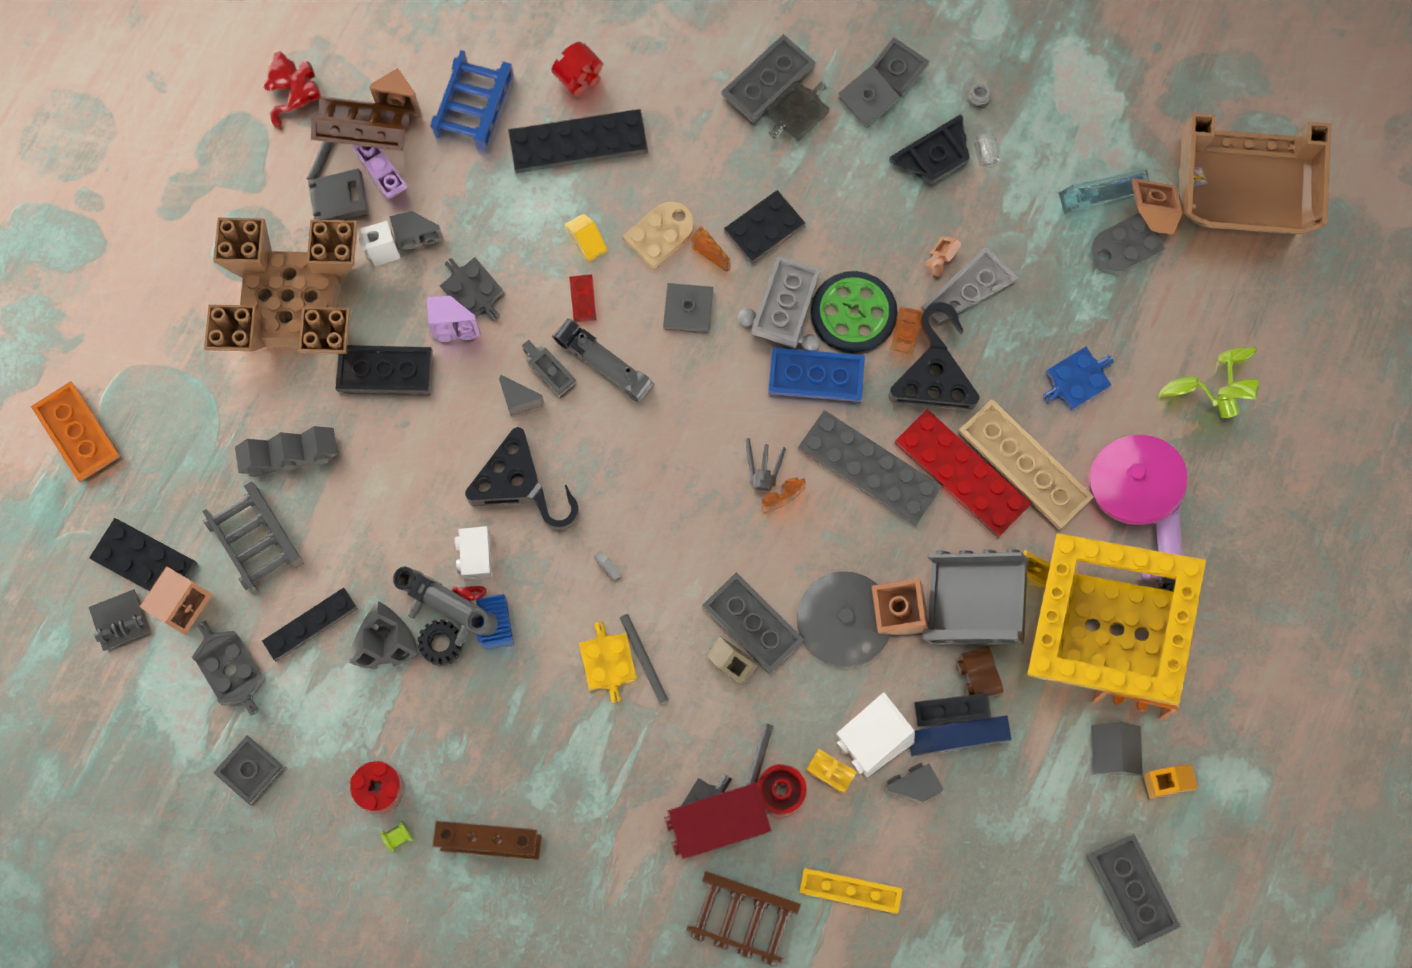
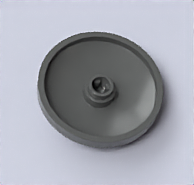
M834 572L819 578L806 590L798 607L797 627L799 634L805 639L803 644L814 657L831 666L850 668L868 663L882 652L891 634H878L872 586L878 585L876 582L855 572Z

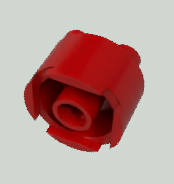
M575 42L562 52L564 57L560 61L556 59L553 63L552 74L573 96H578L588 85L594 86L600 80L599 73L604 65L600 58L582 42Z
M372 761L363 764L355 771L350 779V792L355 803L364 810L374 814H385L394 810L401 802L404 792V781L401 775L387 763ZM376 783L381 785L379 787L380 792L378 793L374 791Z
M783 764L773 765L761 774L757 783L765 811L773 817L793 815L804 803L807 791L805 779L797 769ZM780 785L781 788H787L785 796L776 794L777 786Z

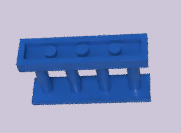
M460 50L458 58L455 57L453 60V72L437 115L432 117L430 127L435 138H440L443 129L473 137L477 149L486 151L513 77L512 65L503 61L500 69L493 70L467 63L465 51ZM464 71L492 78L495 84L493 88L485 89L460 81ZM457 90L487 98L486 108L480 109L454 102ZM453 110L479 117L481 123L479 127L471 128L446 121L449 111Z

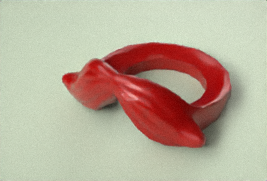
M454 585L451 591L469 601L482 598L487 593V589L484 586L463 588Z

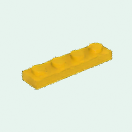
M804 868L799 894L898 914L903 889Z

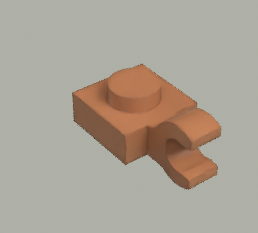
M941 236L929 253L932 258L926 262L925 267L928 269L934 268L931 273L932 276H941L944 271V262H950L962 245L957 238Z

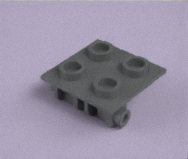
M135 589L89 607L96 629L94 636L96 641L100 642L103 651L149 633L142 609L139 607L140 603Z

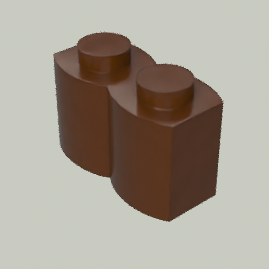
M989 646L960 654L957 667L960 675H965L967 684H964L966 695L988 693V698L990 699L1001 696L1004 693Z

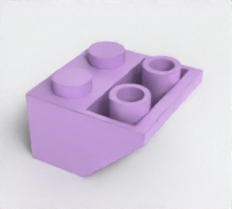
M427 297L428 325L435 340L448 342L453 338L471 340L481 336L475 315L453 297Z

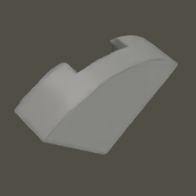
M601 551L594 555L596 562L604 567L612 579L616 580L622 575L610 558Z

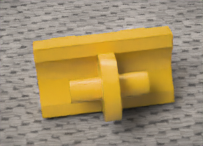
M820 749L817 750L806 769L807 772L843 794L857 773Z

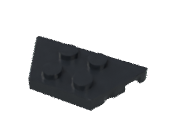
M962 114L890 156V163L931 185L967 164L970 157L966 146L967 139L966 133H964Z

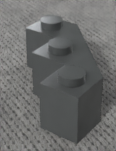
M313 426L302 434L280 432L269 440L246 439L235 446L238 473L248 474L250 477H257L265 473L281 470H293L297 467L312 464H325L329 462V459L338 454L334 428Z

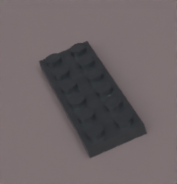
M641 109L508 129L515 174L648 153Z

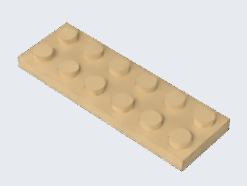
M993 399L959 429L958 433L1059 531L1094 498L1084 486Z

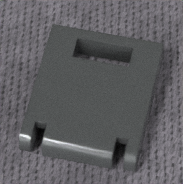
M359 168L308 181V186L311 188L309 193L314 220H343L368 214L363 177ZM349 185L352 188L357 187L359 200L351 202Z

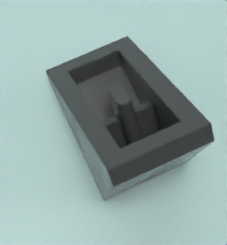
M503 375L500 376V384L511 416L543 406L544 399L542 394Z

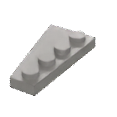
M985 247L924 303L921 310L924 312L929 305L936 302H944L951 305L959 313L1013 284L1019 278L994 253ZM936 312L930 316L936 324L949 318L942 312Z

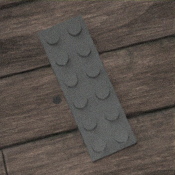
M825 410L798 446V450L915 526L942 488V485Z

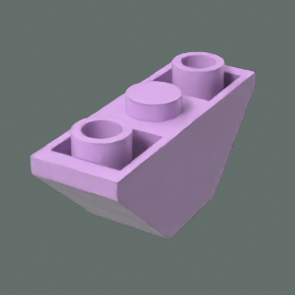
M352 146L368 175L387 199L392 198L407 188V185L381 148Z

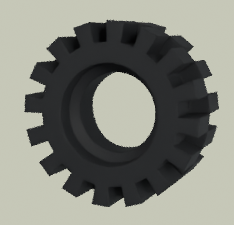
M441 619L440 622L433 620L430 625L427 623L425 625L426 628L424 630L421 629L419 632L421 636L417 640L421 654L428 662L434 665L440 664L445 666V663H453L452 660H457L459 652L462 653L463 650L462 646L455 644L459 630L451 622ZM438 634H445L450 640L448 648L440 652L435 651L431 645L432 639Z

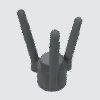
M746 438L750 471L749 483L753 484V489L770 491L772 486L776 485V477L786 448H781L771 475V471L767 470L769 445L765 444L762 468L757 469V473H755L750 439Z

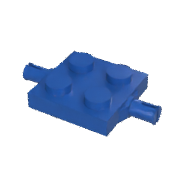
M1084 347L1052 366L1046 373L1052 380L1053 389L1043 394L1044 399L1048 397L1045 401L1050 402L1059 396L1073 410L1106 390L1112 384L1104 374L1103 369L1114 363L1113 358L1109 360L1111 356L1107 355L1097 361L1088 348Z

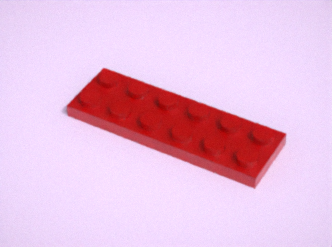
M928 409L895 440V444L938 484L942 485L951 496L997 538L1032 504Z

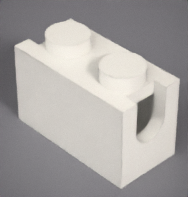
M387 221L360 229L363 237L359 238L361 248L365 253L366 259L372 260L374 267L401 259Z
M488 527L458 529L459 536L455 537L456 551H460V560H456L457 574H461L464 581L493 578L490 532Z

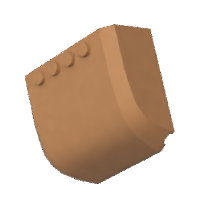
M1191 114L1182 127L1179 198L1183 214L1197 225L1210 228L1299 235L1327 225L1332 123L1308 122L1296 136L1215 130L1216 114ZM1194 166L1203 168L1208 184L1193 188Z

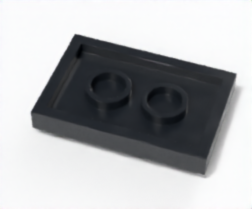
M776 190L724 228V233L752 265L805 227V221L782 194Z

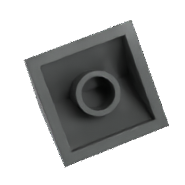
M1124 722L1091 725L1092 775H1143L1141 726Z

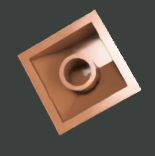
M1133 178L1132 187L1137 209L1151 231L1160 234H1174L1183 214L1177 186Z

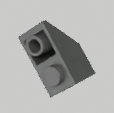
M413 211L389 216L399 250H409L415 248L416 245L424 243L433 244L439 239H443L438 224Z
M922 763L908 769L910 774L904 777L898 774L887 781L889 785L884 788L886 794L918 804L925 802L944 790L931 765L923 766Z

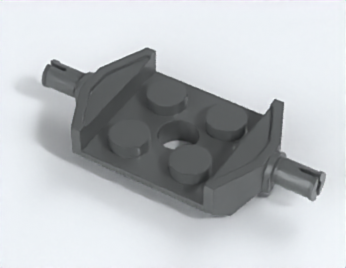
M202 621V624L199 623L197 627L204 636V640L193 654L192 659L198 664L218 698V703L221 705L242 703L250 716L254 715V712L258 713L259 709L253 701V695L261 687L264 678L240 637L235 631L213 633L207 621ZM234 663L236 665L235 673L226 676L224 673L225 666Z

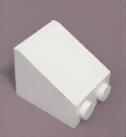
M882 693L837 733L838 742L836 744L844 755L848 753L853 759L851 764L857 773L861 774L863 772L866 778H868L913 745L915 731L888 696Z

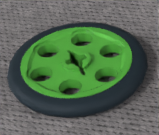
M860 271L842 272L824 281L817 289L811 304V319L817 333L830 346L847 352H864L882 344L891 335L898 316L897 303L888 286L879 278ZM841 287H846L850 294L847 297H841L838 295L837 290ZM862 289H870L873 296L865 299L860 295V291ZM828 305H834L838 312L835 315H828L825 312V308ZM857 307L859 314L851 315L849 308L854 309ZM873 308H880L884 315L880 318H875L872 316L871 310ZM837 325H846L848 332L844 335L838 334L835 330ZM861 326H868L871 329V334L863 336L859 333L858 329Z

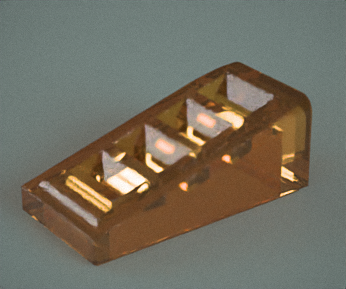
M700 226L691 237V247L728 272L731 267V259L707 230Z

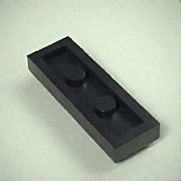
M988 693L914 702L918 727L991 718Z

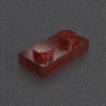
M592 274L569 276L573 321L597 320Z

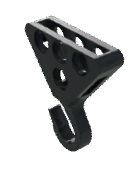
M933 303L924 310L921 318V328L928 339L930 347L892 385L888 395L889 399L894 403L971 410L977 405L980 396L948 351L947 346L929 324V317L933 313L942 312L950 318L953 326L962 334L964 330L959 322L958 313L947 303ZM938 367L941 369L942 374L938 376L933 375L930 372V368ZM913 387L917 394L909 396L905 393L904 389ZM936 389L940 393V397H930L928 390ZM958 391L963 395V399L955 400L951 393Z
M515 427L511 430L465 491V496L471 506L535 503L545 524L555 530L570 528L579 516L578 503L571 495L567 485H565L568 503L571 506L569 516L563 520H555L549 516L543 488L537 478L524 430L520 427ZM512 446L519 448L515 454L507 453V450ZM501 464L505 466L502 472L496 473L493 471L496 465ZM517 477L524 479L523 483L519 486L512 484V481ZM483 483L491 484L487 491H480V485Z

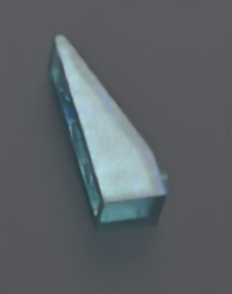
M1147 170L1075 184L1062 190L1058 194L1064 214L1083 211L1135 197L1132 179L1150 181Z

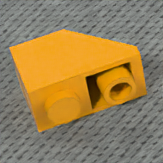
M1192 764L1154 770L1143 775L1150 799L1199 789Z

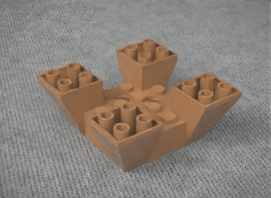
M218 217L213 261L243 278L240 305H208L204 350L252 352L265 347L299 348V353L347 354L350 308H339L340 284L354 266L358 222L350 220H310L308 251L290 252L272 251L266 222L263 218ZM294 297L291 301L286 302L289 298ZM317 298L314 302H309L311 299ZM292 319L289 323L284 324L286 320Z

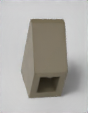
M721 636L718 637L706 655L721 671L740 684H746L760 664Z

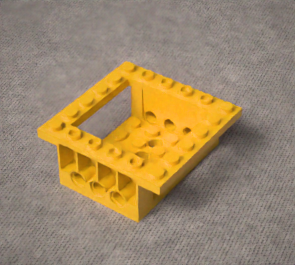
M1057 533L1028 676L1179 706L1197 617L1206 560ZM1077 561L1176 579L1175 589L1173 592L1078 574ZM1089 620H1096L1099 622L1100 627L1096 631H1089L1086 628V623ZM1119 624L1123 626L1124 633L1120 636L1111 634L1110 628L1113 625ZM1139 629H1144L1149 633V637L1144 641H1139L1135 638V632Z

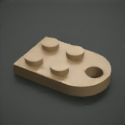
M664 202L656 206L625 233L622 239L655 270L691 237L694 228L693 216L690 210L681 203ZM676 213H683L686 217L683 221H676L673 219V216Z

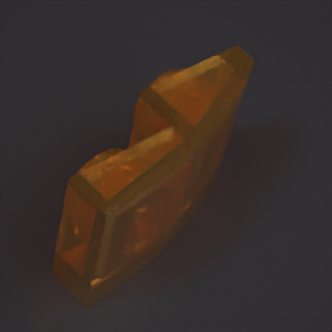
M797 477L788 479L781 486L782 494L777 492L770 493L765 496V499H761L763 514L775 511L799 496L805 489V478L800 480Z

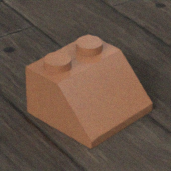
M920 578L872 586L878 634L911 635L923 633V630H930L924 588Z

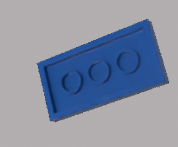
M772 347L768 394L861 402L865 355Z

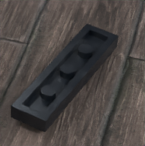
M343 587L263 639L262 642L273 660L277 662L358 608Z

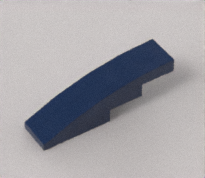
M1008 715L915 730L914 744L910 746L911 757L958 751L964 748L1011 741Z

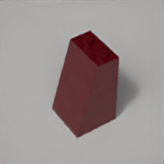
M757 782L667 811L668 816L664 817L668 832L673 831L675 840L671 841L675 856L680 855L681 860L772 832Z

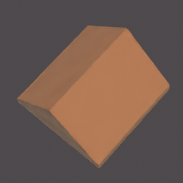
M398 68L370 84V91L375 103L409 107L410 115L421 116L415 91Z

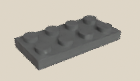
M783 34L722 90V96L752 123H755L815 66V61Z
M737 572L702 605L769 674L805 640Z
M1135 834L1088 855L1134 948L1181 927Z

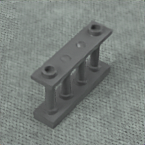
M251 481L244 485L248 493L244 495L245 498L214 517L207 509L202 512L206 517L203 522L210 532L214 531L239 571L241 577L238 580L245 590L250 589L256 594L259 591L254 582L285 563L287 565L291 563L295 568H298L304 562L261 492ZM250 505L251 507L256 505L259 513L256 514L257 517L228 535H224L219 524ZM260 525L269 526L271 530L268 533L269 536L236 555L230 545L231 543ZM273 544H280L283 549L280 552V556L251 574L247 573L242 564L243 562Z

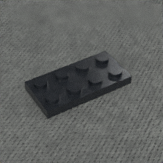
M347 345V354H338L335 389L337 392L430 394L432 347Z
M117 518L113 519L89 557L92 561L147 591L151 590L166 566L188 579L197 564L193 559Z

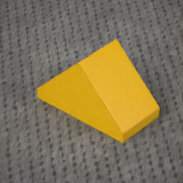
M582 214L565 224L566 229L588 262L608 251L595 222L587 215Z
M1023 550L1022 553L1028 558L1027 584L1046 588L1050 563L1028 550Z

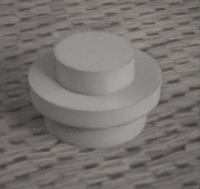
M977 83L970 88L968 97L973 104L984 105L990 100L991 91L986 84Z

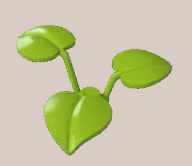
M1256 346L1233 348L1219 355L1218 360L1220 363L1228 362L1229 385L1218 391L1216 399L1205 384L1199 381L1197 376L1181 377L1169 382L1160 391L1159 399L1163 396L1187 394L1201 387L1212 401L1213 406L1218 405L1222 418L1238 415L1240 411L1236 398L1256 400L1260 383L1257 379H1243L1233 383L1232 366L1234 362H1243L1250 359L1257 351Z

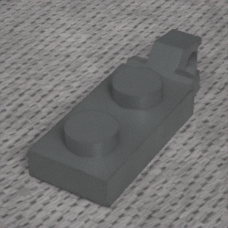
M527 340L522 345L523 351L528 355L526 361L529 366L559 398L577 383L576 379L546 347L540 346L537 349L530 340Z

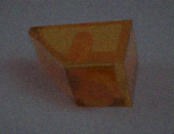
M900 306L890 350L913 355L923 311Z

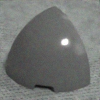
M377 601L365 617L356 634L349 656V663L369 669H378L380 664L392 663L393 666H398L417 654L415 639L403 620L389 607Z

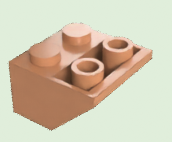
M166 566L139 607L186 635L213 594Z

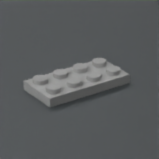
M777 256L753 323L751 334L795 347L821 269Z

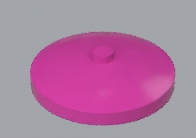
M1130 435L1111 442L1097 455L1090 473L1091 491L1102 511L1117 521L1132 525L1150 524L1169 516L1181 504L1186 494L1188 483L1186 465L1179 452L1166 441L1149 435Z

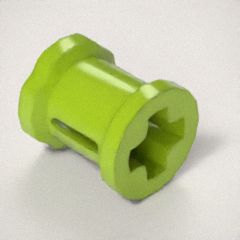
M402 820L398 826L385 833L383 831L380 833L383 842L390 852H393L394 848L403 842L413 840Z

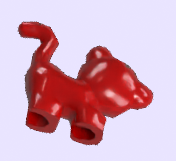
M279 51L273 53L272 62L267 69V79L264 82V89L267 91H274L276 89L287 90L290 88L288 103L274 106L270 112L271 122L277 128L282 125L278 116L280 113L302 109L321 97L317 84L314 81H310L315 78L311 63L308 61L301 62L299 71H297L295 63Z

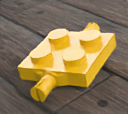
M600 621L599 624L598 622L594 623L597 637L589 641L580 642L579 649L589 691L609 689L611 703H616V700L618 703L622 701L618 687L625 683L634 682L637 678L627 634L606 635L604 621Z

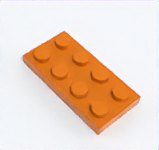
M72 381L31 406L79 482H82L121 457Z

